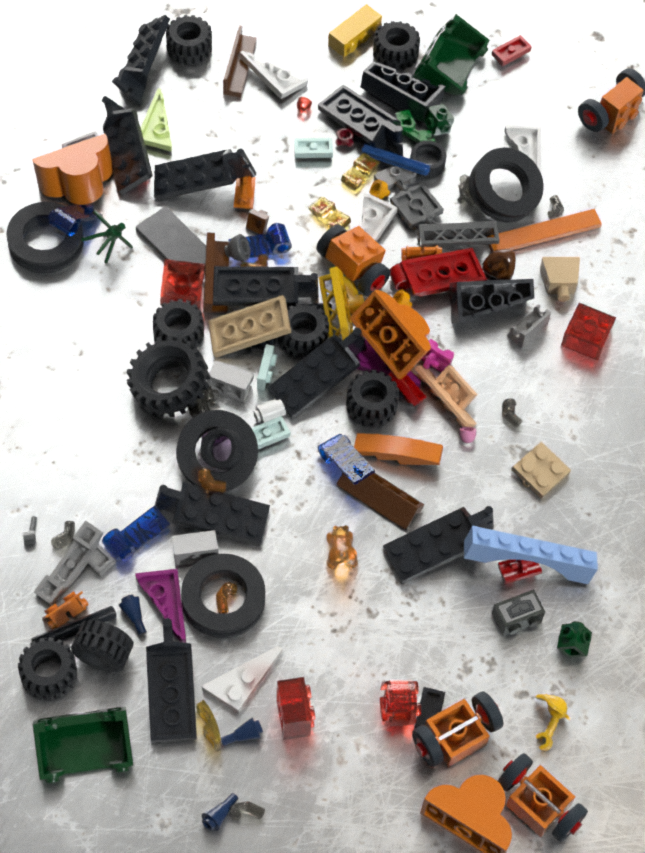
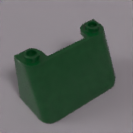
M455 14L437 31L412 78L420 81L423 79L429 80L430 84L439 86V84L446 86L445 93L456 97L458 95L462 96L468 89V81L465 79L475 60L487 53L490 39L458 14Z
M125 706L46 717L33 721L39 779L45 780V783L57 782L59 777L69 773L108 767L115 769V772H125L129 770V767L133 766Z

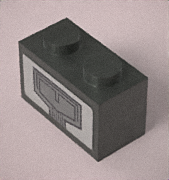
M533 589L494 604L492 615L504 636L509 633L510 635L517 634L522 628L527 626L535 627L539 625L543 620L545 610Z

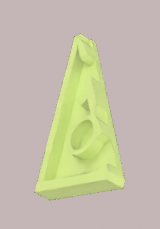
M158 88L141 125V131L145 145L172 151L164 96L161 89Z

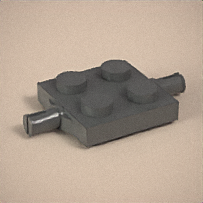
M399 179L395 185L399 188L400 192L390 198V204L397 207L398 214L409 228L413 229L419 226V224L425 223L437 224L433 219L443 214L444 208L424 183L421 182L415 186L407 187L402 179Z

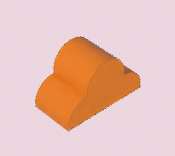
M105 133L32 159L40 192L48 197L65 196L68 201L78 205L90 204L98 200L104 192L102 182L109 179L113 173L110 149Z
M374 290L349 318L357 328L361 329L365 339L398 379H403L431 348L426 337L430 333V328L425 319L417 311L407 305L399 304L394 298L383 291Z
M474 775L466 779L460 788L452 785H440L430 790L424 798L420 814L481 853H506L511 843L512 832L510 825L501 815L505 806V792L501 784L494 778L487 775Z

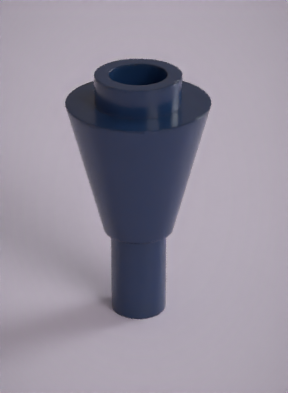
M131 594L121 599L122 602L118 606L134 624L139 636L147 633L142 622L139 596L134 597Z
M252 717L234 730L233 733L221 737L223 746H226L235 741L260 739L263 729L259 720L254 721Z
M231 793L223 802L201 814L202 824L210 831H219L230 808L238 800L236 794Z

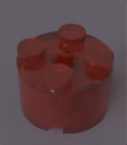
M411 679L383 680L380 690H384V695L380 697V713L382 721H386L384 725H414L416 723V716H421V704L417 702L416 696L419 691L418 681H412Z

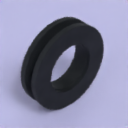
M501 147L488 151L474 165L469 176V190L476 206L485 215L500 222L522 220L538 206L543 196L544 183L539 168L530 157L513 148ZM493 170H508L519 179L522 186V196L519 200H505L496 194L490 183V174Z
M37 202L23 207L10 219L6 230L11 257L19 266L35 273H54L69 267L78 259L84 242L81 241L83 230L80 219L60 209H66L65 207L67 206L56 202ZM42 225L56 226L66 234L64 240L58 246L47 250L31 247L26 243L25 238L32 229Z
M224 410L206 411L192 418L181 431L176 447L177 463L187 481L191 484L220 492L233 490L243 484L252 473L258 458V443L250 425L238 415ZM216 428L233 430L240 436L244 446L240 462L233 468L220 473L211 472L203 468L198 462L195 453L196 443L200 437Z
M233 554L207 556L195 563L184 577L181 587L183 612L189 623L196 630L207 636L224 639L242 635L253 628L263 614L266 593L263 577L251 562ZM230 578L237 581L244 588L246 599L238 610L228 614H219L208 610L201 599L202 590L213 580Z

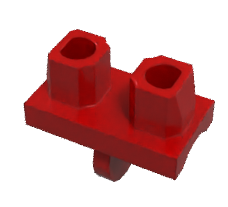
M508 559L498 562V568L505 584L542 574V568L539 563L533 561Z

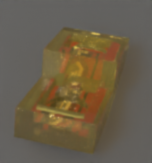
M363 153L354 160L353 166L342 175L341 182L357 190L375 171L380 161Z
M323 196L308 206L312 214L329 228L334 225H341L345 228L351 223L349 215L336 209V204Z
M203 699L196 704L197 714L206 724L203 727L204 737L218 752L221 750L219 727L211 709Z

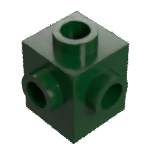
M444 104L427 108L423 122L432 134L436 136L450 133L455 118Z
M578 621L562 624L557 649L569 658L588 656L592 632L583 623Z

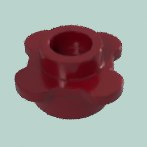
M343 128L336 132L337 139L335 144L337 146H353L354 142L352 139L355 134L351 130Z

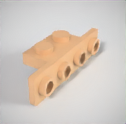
M419 365L415 367V370L419 373L418 377L431 387L430 390L435 396L441 398L444 402V407L455 414L456 420L460 425L474 427L477 424L465 411V408L478 394L453 366L448 365L437 378L429 369L426 370L423 366Z

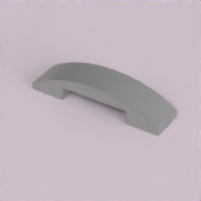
M85 520L73 537L74 543L51 575L48 576L46 574L34 593L51 605L56 602L83 571L95 552L103 532Z

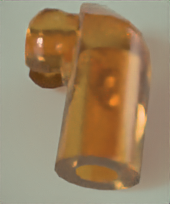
M259 255L258 260L254 263L241 261L240 267H267L269 264L268 257L266 255Z
M207 468L199 470L198 480L205 490L215 492L226 491V482L215 481L210 474V470Z
M226 582L216 593L219 614L229 612L227 599L230 595L237 593L236 584Z

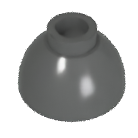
M242 234L235 235L224 248L226 256L232 257L234 260L248 261L250 257L248 240Z

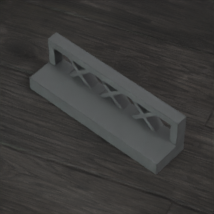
M497 221L419 224L417 239L421 247L499 244L500 241ZM494 235L493 238H487V236Z

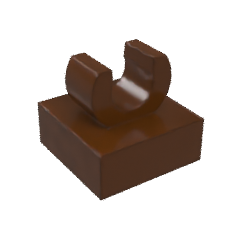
M251 209L248 213L245 228L264 235L269 221L268 212L262 209L259 211Z

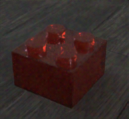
M165 259L160 306L164 302L168 304L169 300L174 299V301H178V299H183V302L188 300L191 302V305H197L198 310H200L205 264Z
M579 302L564 333L561 346L598 361L617 317Z
M304 677L277 681L276 701L283 740L310 736L311 728H314L315 710L314 706L310 704L311 689L309 684H305Z

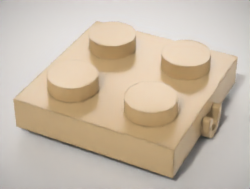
M542 442L535 446L511 469L522 480L523 486L525 488L529 487L541 499L571 472V469Z

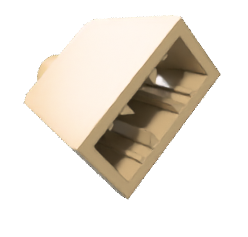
M542 257L540 273L546 292L548 294H557L558 301L560 302L568 301L570 299L569 294H574L576 291L580 257Z

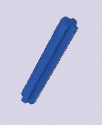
M367 144L362 148V155L424 176H427L430 172V165L383 149L374 148Z

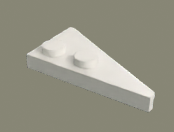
M240 52L239 58L280 99L308 85L309 80L306 77H303V79L297 78L292 75L290 70L283 69L267 60L265 63L256 60L255 55L251 53Z
M505 124L504 132L514 149L530 157L541 172V127Z
M364 192L361 228L377 242L397 213V207Z
M277 646L204 684L202 691L239 713L279 658L283 649Z

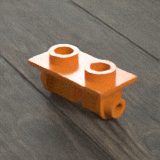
M246 176L236 179L234 208L253 209L256 177Z
M438 245L435 247L406 246V248H401L402 261L442 253V247H438Z
M74 591L63 598L65 602L58 607L55 603L45 610L47 615L42 617V619L44 620L48 617L50 621L47 622V625L51 630L62 626L70 620L65 614L67 611H69L72 617H75L86 610V606L89 604L85 598L80 599L79 595L83 593L82 591L78 594Z

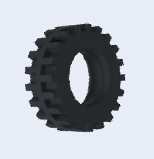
M168 336L166 341H162L161 337L156 338L157 343L153 345L150 342L146 343L147 348L144 351L139 349L136 352L138 355L137 359L131 358L129 363L132 369H127L126 372L130 379H126L130 387V392L143 410L146 409L150 415H153L155 412L160 418H163L164 413H167L172 418L175 417V412L178 411L182 415L185 414V408L188 406L196 407L195 401L197 398L200 400L204 398L202 390H208L209 385L206 380L210 379V374L207 371L209 369L198 348H195L191 341L186 343L183 337H179L175 341L173 336ZM170 365H181L186 368L187 376L185 381L177 389L168 393H159L153 390L152 382L160 370Z

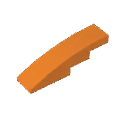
M357 433L354 448L357 450L354 454L359 452L360 455L376 456L377 460H397L400 465H440L443 451L441 444L382 434Z

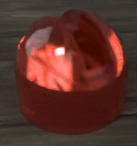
M299 97L296 104L297 110L301 113H306L311 109L313 102L309 98Z

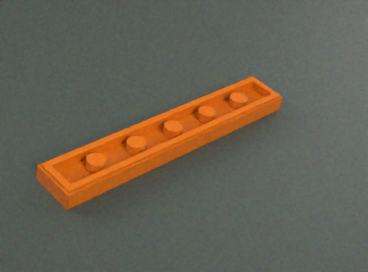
M594 208L499 233V244L488 245L491 252L500 249H510L513 251L601 228L602 222ZM494 235L487 236V238L494 237Z

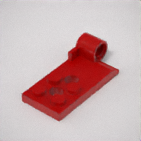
M473 248L403 260L389 269L390 278L397 291L411 288L414 296L420 297L450 291V283L487 281ZM456 267L465 269V272L459 271ZM438 270H443L448 275H442Z

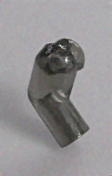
M553 195L549 199L553 206L552 210L547 212L550 220L560 218L564 213V207L558 195Z
M507 398L502 403V416L517 428L523 420L515 414V406L517 405L515 399Z
M65 521L64 532L51 539V545L54 548H64L73 542L75 522Z
M250 801L235 803L230 807L229 816L233 820H239L242 814H249L261 819L265 813V808Z

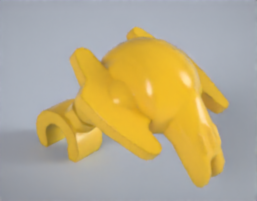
M538 694L535 698L547 702L548 711L552 716L548 723L549 725L546 727L547 729L536 735L538 740L546 738V743L539 746V749L548 751L553 745L551 737L556 730L555 728H557L559 719L566 718L570 721L571 718L567 715V703L563 698L548 694Z

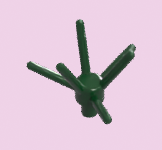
M96 210L93 211L108 229L101 233L83 237L81 241L107 237L96 252L97 255H100L111 241L104 263L107 264L115 241L118 238L131 249L133 245L122 236V231L126 229L123 222L111 226Z

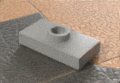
M392 165L375 174L374 180L380 179L386 182L389 190L396 186L395 183L399 179L405 182L415 177L416 173Z

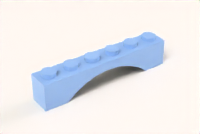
M472 526L464 540V559L484 563L507 559L533 561L555 569L569 581L589 584L598 570L597 552L477 526Z

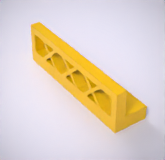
M338 267L330 268V274L318 278L324 311L329 322V338L334 335L335 330V335L339 336L341 334L342 340H344L353 332V324L349 319L351 314L343 272ZM332 280V291L326 289L325 281ZM333 296L336 302L335 310L329 307V302ZM336 315H338L340 323L338 329L332 325Z

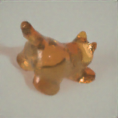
M347 525L334 526L333 531L326 534V540L331 548L326 561L327 566L330 569H336L338 565L346 564L350 568L357 567V552L352 546L353 533L349 531Z

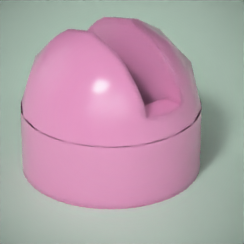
M461 427L459 433L461 440L465 443L473 442L476 437V429Z

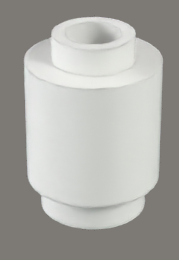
M273 399L255 407L256 411H253L256 422L261 424L286 415L285 407L280 399Z

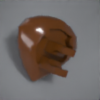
M500 249L492 252L484 260L482 270L495 279L511 280L516 264L515 252L510 249Z

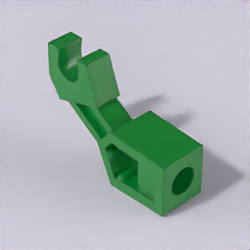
M409 110L395 113V118L401 121L404 136H407L416 143L429 140L427 138H431V131H418L415 129V121Z

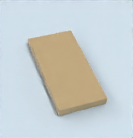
M283 295L208 320L213 355L216 358L291 333L286 299Z

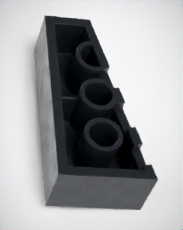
M374 61L363 71L360 88L400 111L409 110L412 117L422 123L427 108L442 103L446 87L441 84L439 86L432 85L426 79L420 81L412 78V74L397 73L396 69Z
M534 279L450 283L452 324L535 299Z

